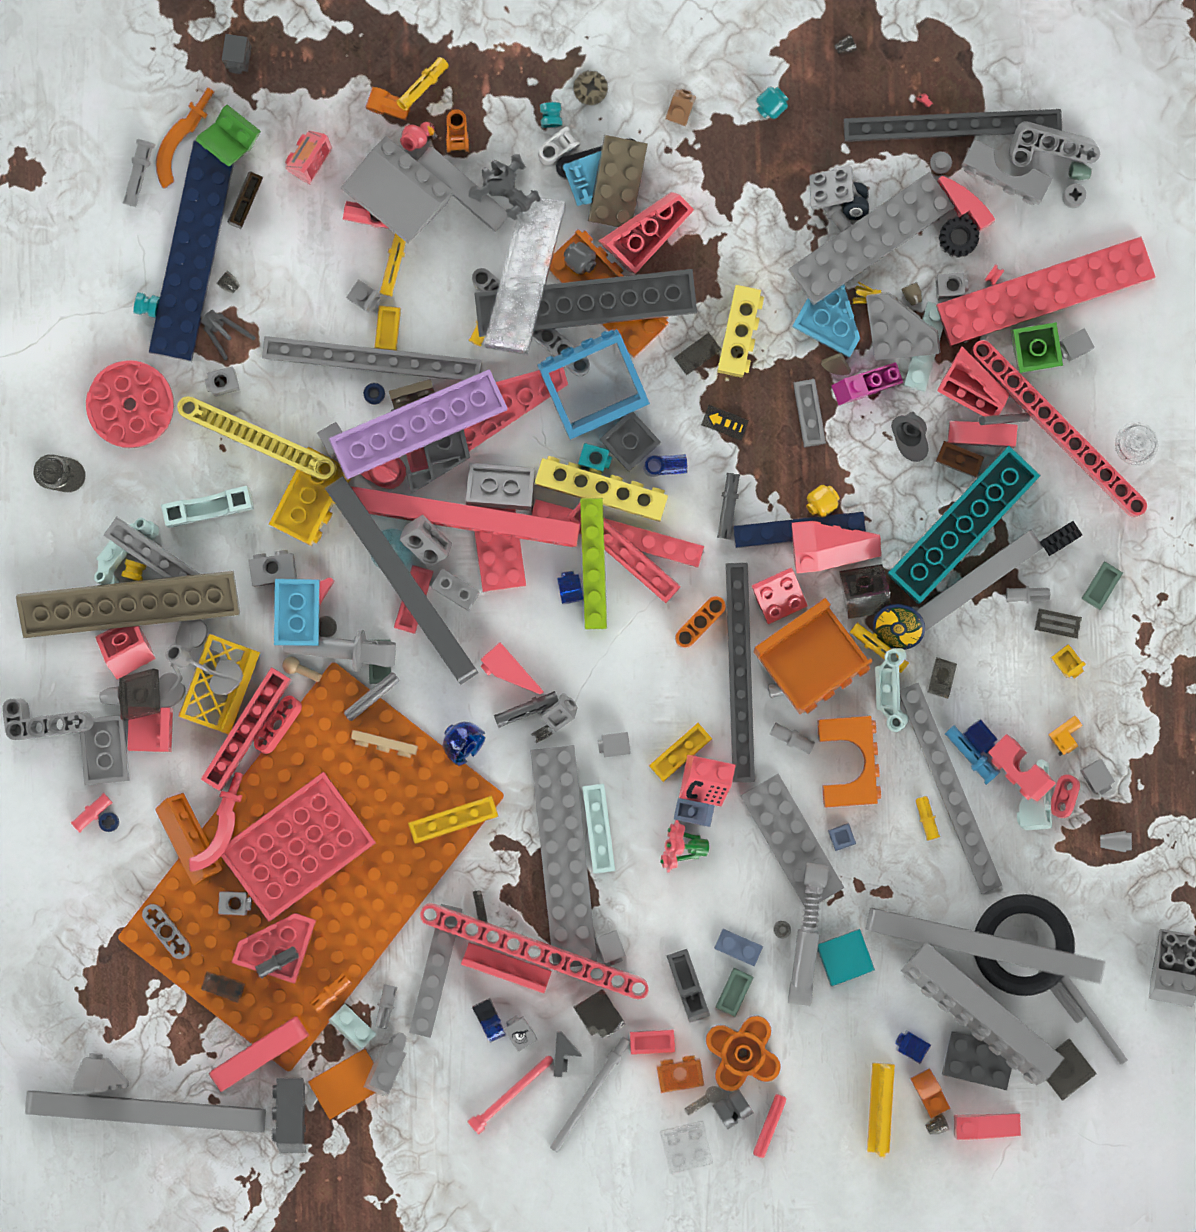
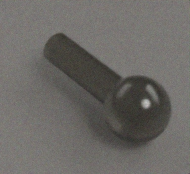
M710 1086L703 1097L684 1108L685 1112L690 1116L708 1103H717L723 1097L722 1090L717 1086Z

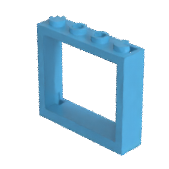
M617 329L608 332L604 331L596 339H586L581 342L580 346L566 348L561 351L560 355L546 357V360L541 361L537 365L570 440L650 404L621 334ZM617 343L637 394L570 423L549 373Z

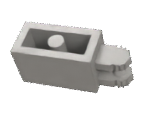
M404 1033L394 1034L388 1044L381 1046L364 1084L365 1088L382 1096L390 1093L407 1054L403 1052L405 1042H407V1036Z

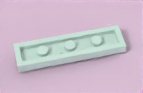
M927 302L922 320L938 330L940 340L943 325L936 308L937 304ZM936 354L913 356L904 386L925 392Z
M604 784L582 786L593 874L615 871Z

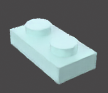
M346 1004L328 1020L359 1051L376 1035Z

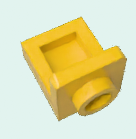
M1069 644L1050 657L1066 678L1072 676L1075 679L1084 672L1082 667L1086 663L1078 657Z

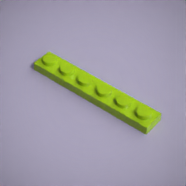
M581 498L585 629H607L603 498Z

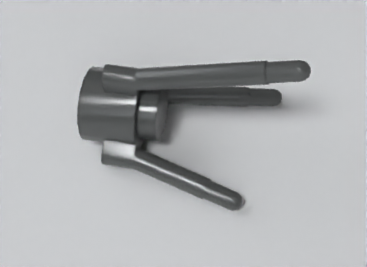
M210 310L201 319L202 324L205 326L203 329L208 333L224 360H227L228 357L213 332L219 331L227 340H231V336L222 328L223 322L250 339H256L248 331L227 319L221 312L217 314L214 310Z

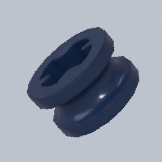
M111 812L102 814L98 821L99 827L105 832L116 830L120 823L118 816ZM108 816H111V820L114 819L115 823L110 826V829L106 828L107 825L103 824V821L106 820Z

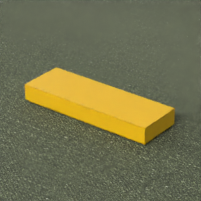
M697 723L654 760L649 767L664 782L686 763L687 755L694 756L712 738Z

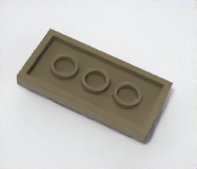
M604 135L588 216L589 222L620 227L634 217L648 143Z

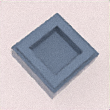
M849 823L828 830L835 851L856 844Z

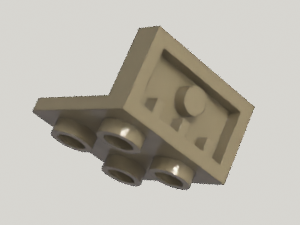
M431 379L389 391L394 409L401 408L435 393Z

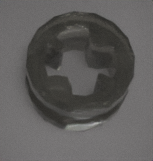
M548 725L531 733L532 736L536 737V743L553 735L552 732L548 731Z

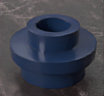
M370 383L365 387L363 396L369 404L377 405L384 400L385 390L378 383ZM373 390H377L379 393L376 398L370 396Z

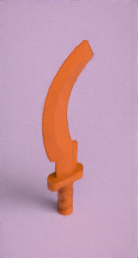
M208 87L196 106L193 105V102L189 103L188 107L191 108L188 116L185 119H180L169 130L159 147L156 169L162 188H166L174 182L171 162L176 147L189 132H194L201 118L206 119L208 115L202 111L214 93Z

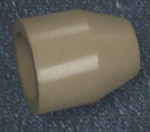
M917 282L901 289L905 299L912 306L922 302V292Z

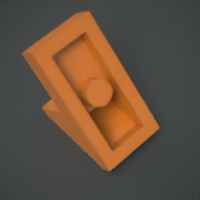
M930 1068L910 1078L930 1118L950 1109L942 1089Z

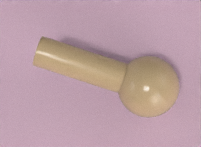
M290 656L283 661L282 666L286 673L294 674L297 672L317 682L322 677V674L300 665L299 660L295 657Z

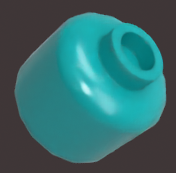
M768 87L756 98V102L759 105L756 110L764 118L769 116L771 119H776L788 108L786 101L789 99L778 87Z

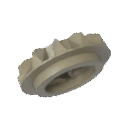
M587 70L578 75L574 81L573 91L581 103L596 105L606 97L608 84L603 75L597 71ZM594 80V87L598 90H592L587 96V88L584 85H589Z

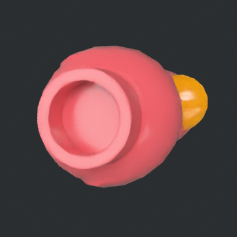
M424 122L420 127L416 125L405 126L400 139L402 147L408 151L424 147L427 143V137L434 134L433 124Z

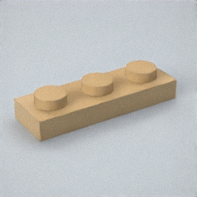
M353 730L351 739L356 740L355 744L368 747V744L371 743L377 745V750L389 752L391 748L399 750L398 755L409 758L411 754L416 755L418 746L355 730Z

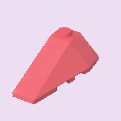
M817 521L792 523L796 573L817 572L881 556V539L879 534L860 530H847L836 525H823Z

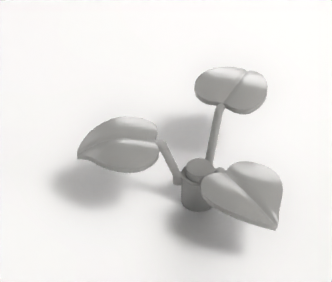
M201 619L181 622L176 636V645L170 646L166 652V658L172 662L171 667L174 668L176 674L166 673L159 678L148 701L150 705L158 708H168L181 701L186 688L180 683L183 677L178 667H186L190 663L213 675L210 680V688L215 694L226 695L232 692L242 681V670L232 660L220 661L216 666V671H213L191 659L189 652L192 651L193 647H200L207 638L208 629Z

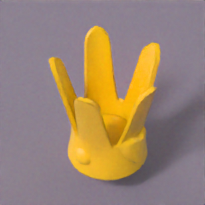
M859 281L858 284L861 286H855L856 293L863 297L881 293V290L872 289ZM855 297L852 299L853 304H867L866 298Z

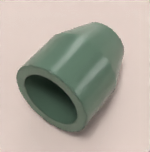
M1073 161L1070 165L1068 176L1070 179L1075 180L1090 179L1092 168L1084 163Z

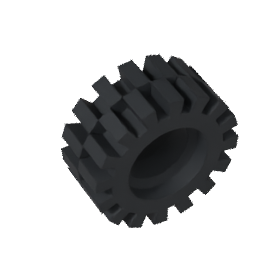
M956 216L953 219H949L941 228L939 235L940 246L944 248L943 251L945 253H949V256H956V258L965 257L976 248L980 233L977 230V225L973 224L971 219L968 220L964 216L961 218ZM955 229H962L966 232L967 242L965 244L956 245L952 242L951 233Z
M1072 521L1041 540L1040 543L1047 554L1051 556L1083 535L1075 522Z

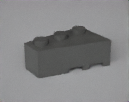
M277 1078V1084L273 1085L272 1088L273 1099H276V1107H272V1119L276 1120V1129H272V1142H276L279 1153H306V1146L304 1145V1132H306L304 1079Z

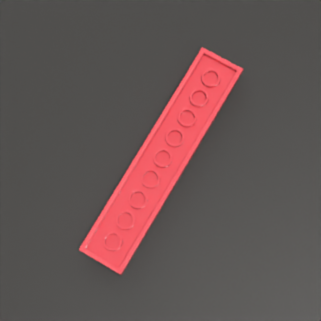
M1141 236L936 305V308L938 309L949 345L953 346L1152 280L1156 276Z

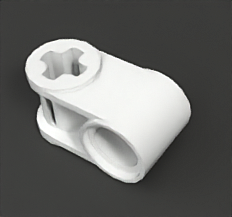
M568 126L558 131L552 138L540 146L539 159L543 164L552 165L580 146L579 141H575L569 133L570 129ZM551 149L555 155L547 158L543 155V151Z

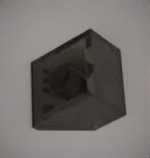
M882 564L839 571L848 619L876 615L882 608L891 605L890 591Z

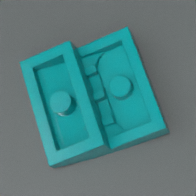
M860 929L818 944L817 950L830 986H835L875 971Z

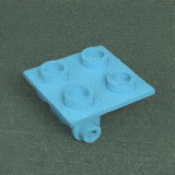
M601 151L563 165L577 206L592 202Z

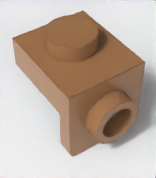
M676 89L665 119L686 126L696 96L692 95V92L689 90Z

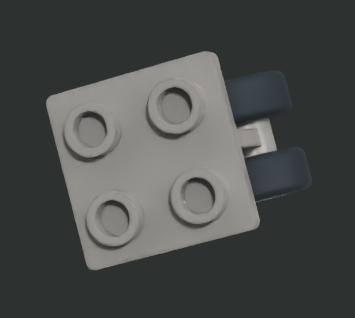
M851 166L810 175V206L812 210L843 203V213L850 220H860L869 213V203L866 200L868 199V188L863 183L853 182V169Z

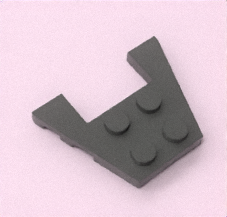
M464 429L424 446L428 469L406 474L411 493L416 492L470 458Z

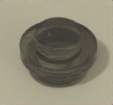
M328 616L319 618V636L332 637L337 631L335 620Z

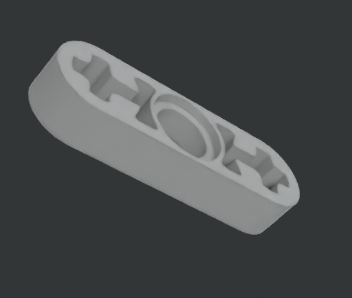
M157 904L146 906L142 912V917L170 954L177 959L188 956L191 951L190 943L164 910ZM148 910H157V918L162 920L164 917L166 921L160 923L155 928L154 924L158 922L154 918H148L150 914ZM164 925H169L173 930L169 938L163 937L160 933ZM178 935L179 939H176V942L179 945L184 944L186 946L183 949L185 953H176V945L174 943L169 945L167 942L173 940Z

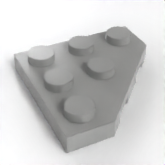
M891 293L870 294L866 296L875 360L932 355L941 352L938 330L931 325L929 326L914 311L901 304Z

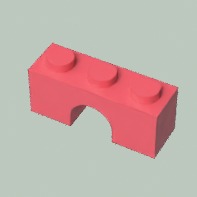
M1008 734L988 752L993 757L991 762L999 770L1003 768L1007 772L1005 777L1013 785L1017 783L1021 787L1020 793L1028 800L1032 798L1038 802L1056 784L1036 764L1030 770L1021 772L1020 761L1027 752Z

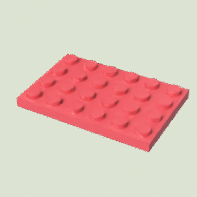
M323 772L233 838L221 857L270 922L376 842L325 772Z

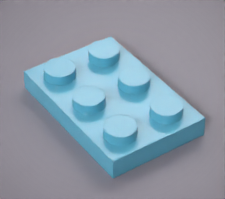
M275 579L274 645L319 646V579Z

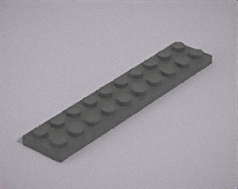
M692 269L474 293L479 337L697 314Z

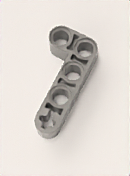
M1022 122L1017 126L1009 149L1011 160L1018 167H1024L1029 164L1034 149L1085 163H1094L1100 157V150L1094 140L1031 122ZM1027 130L1032 131V134H1031L1030 137H1028V138H1023V137H1022V134H1023L1025 131H1027ZM1045 137H1053L1050 143H1043ZM1066 142H1073L1071 148H1063ZM1018 151H1025L1023 157H1015Z
M19 698L6 700L2 709L5 733L11 740H25L84 732L92 728L94 721L88 712H72L30 718L28 703L24 699ZM15 703H17L19 707V710L16 714L13 712V705ZM59 719L63 723L61 730L57 728V721ZM83 719V723L73 725L72 721ZM38 722H40L42 725V730L40 733H38V731L36 730V724ZM17 725L21 727V733L19 736L15 732V728Z

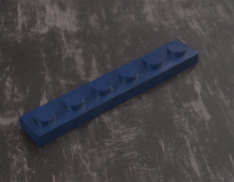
M864 512L733 526L735 548L793 542L792 523L817 521L823 525H836L847 530L866 532Z

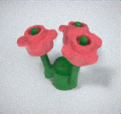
M675 820L674 824H671L668 828L667 836L670 838L666 840L665 851L661 855L660 863L663 868H666L667 873L677 868V861L699 859L700 856L706 857L709 853L708 839H701L700 835L686 833L685 826L678 823L679 820ZM685 837L692 840H689L688 844H684L682 838ZM684 849H688V853H691L689 855L676 857V855H681Z

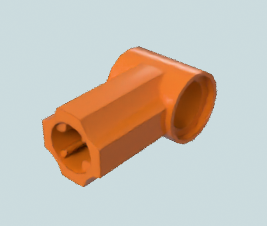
M372 87L365 108L377 114L383 115L385 113L406 120L411 106L405 111L397 104L399 97L390 95L388 91L381 88Z

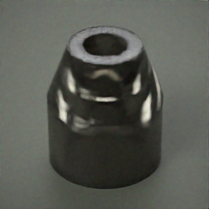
M851 34L841 38L834 45L838 55H846L858 50Z
M226 271L216 283L224 291L232 294L240 286L236 277L229 271Z
M780 920L774 924L773 932L778 938H786L791 933V926L788 922ZM781 927L786 928L784 933L780 932Z
M943 1114L931 1118L925 1124L930 1135L941 1134L949 1130L948 1123Z

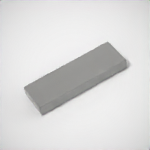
M815 379L793 382L804 447L826 444Z

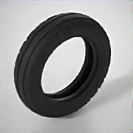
M1017 894L1000 899L983 913L975 928L976 932L994 935L997 927L1006 918L1021 913L1031 914L1042 919L1050 927L1055 938V950L1075 953L1074 933L1067 917L1056 905L1039 896ZM974 955L976 964L983 976L999 990L1012 995H1037L1053 988L1064 978L1063 975L1041 971L1032 976L1013 975L1003 969L997 960Z

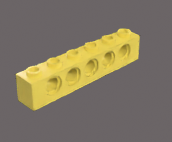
M548 456L547 459L542 458L535 485L577 498H603L604 506L658 522L661 521L668 495L664 494L665 490L652 487V490L643 488L644 484L631 481V484L622 482L623 478L610 475V478L601 476L602 472L590 468L588 472L581 470V465L569 462L568 465L559 463L560 459ZM557 470H563L567 476L565 480L557 481L554 478V473ZM583 476L588 481L587 485L582 488L577 487L575 479ZM600 482L608 485V491L604 494L596 491V485ZM619 489L628 490L629 497L626 500H620L617 497ZM647 495L650 498L649 505H639L638 497Z

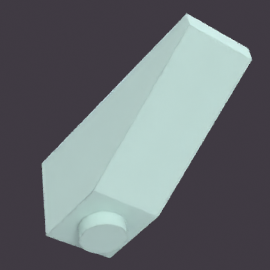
M1038 760L1036 765L1041 767L1050 776L1049 763L1044 760ZM1050 790L1038 802L1032 798L1028 800L1024 796L1022 797L1019 804V812H1017V822L1021 828L1025 830L1052 828Z

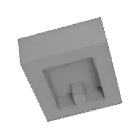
M358 279L346 298L369 313L371 309L375 310L379 305L381 294Z
M562 693L559 696L558 702L542 712L541 718L556 732L575 719L578 707L572 698Z

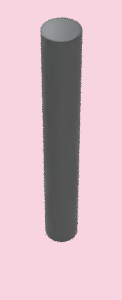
M1029 413L981 416L979 423L980 425L1027 422L1030 420Z

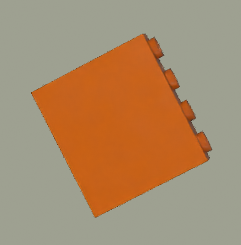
M826 598L755 646L753 651L799 714L803 712L810 713L817 707L816 703L820 700L827 701L835 695L834 691L839 687L844 689L853 682V677L856 675L861 677L870 670L869 666L873 661L871 658L867 659L830 609L831 604Z

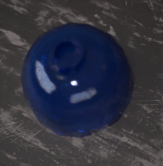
M466 721L456 723L455 725L452 724L444 732L443 749L446 756L455 765H463L468 762L465 758L470 754L474 757L481 749L486 738L483 736L485 732L474 723Z

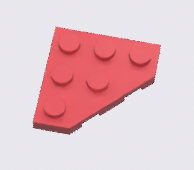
M295 913L239 941L232 963L256 970V965L269 960L273 954L276 956L291 947H295L299 958L283 966L282 970L277 969L268 974L295 983L316 920Z

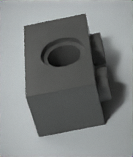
M225 34L222 61L226 69H229L231 73L242 74V71L248 72L252 46L247 37Z

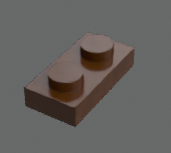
M943 441L935 462L976 478L985 457Z

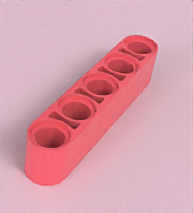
M296 1016L228 1059L208 1074L219 1091L222 1092L294 1046L309 1034Z

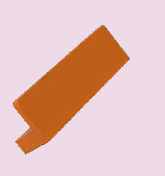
M184 793L166 798L155 811L192 884L197 885L204 878L219 873L222 868L218 860L201 870L193 872L189 870V858L202 853L210 844Z

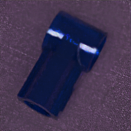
M686 454L650 456L644 463V472L649 477L687 474ZM656 461L660 469L653 472L649 469L648 463Z

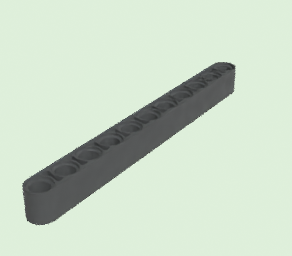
M342 476L327 486L325 489L460 685L478 674L479 672L346 479Z

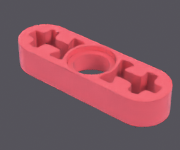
M285 696L280 701L254 739V746L257 750L268 754L275 749L301 711L302 705L299 700L293 696ZM277 720H282L281 727L274 730V723Z

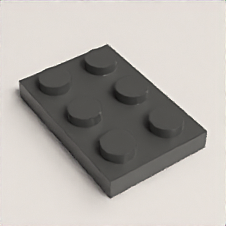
M951 1032L942 1075L1007 1090L1012 1068L1008 1066L1006 1059L1001 1055L994 1054L989 1049V1045L983 1040L980 1041L973 1036Z

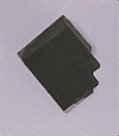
M604 989L573 1006L592 1036L596 1033H599L602 1038L610 1036L626 1024Z

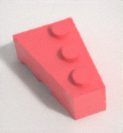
M963 347L960 348L937 390L982 416L999 415L1009 397V393Z

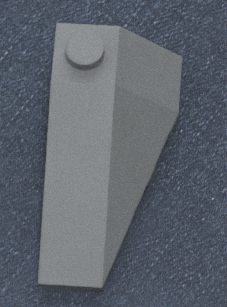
M90 1053L89 1057L83 1058L71 1086V1091L94 1093L106 1091L107 1089L115 1090L116 1086L118 1088L128 1087L129 1081L108 1058H102L103 1054Z

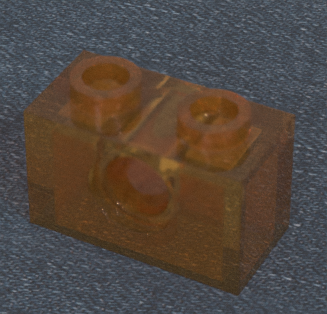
M695 1055L684 1056L682 1061L673 1062V1059L661 1060L660 1065H656L661 1093L705 1086L700 1058H695ZM682 1067L686 1070V1076L683 1079L674 1077L676 1068Z

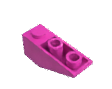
M895 362L845 378L831 385L840 406L904 382Z

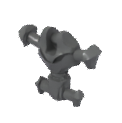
M520 154L511 156L509 167L497 160L492 161L491 171L486 167L482 169L483 186L480 188L472 186L468 193L470 198L481 202L482 196L488 193L491 196L508 198L509 203L514 207L506 209L507 217L513 220H517L519 213L527 212L534 201H541L537 190H531V193L526 197L521 190L515 188V177L517 176L515 172L518 168L523 170L526 167Z

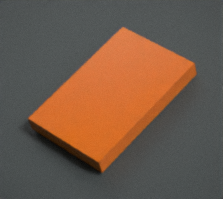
M366 1048L308 1081L329 1120L376 1093L364 1087L374 1064Z

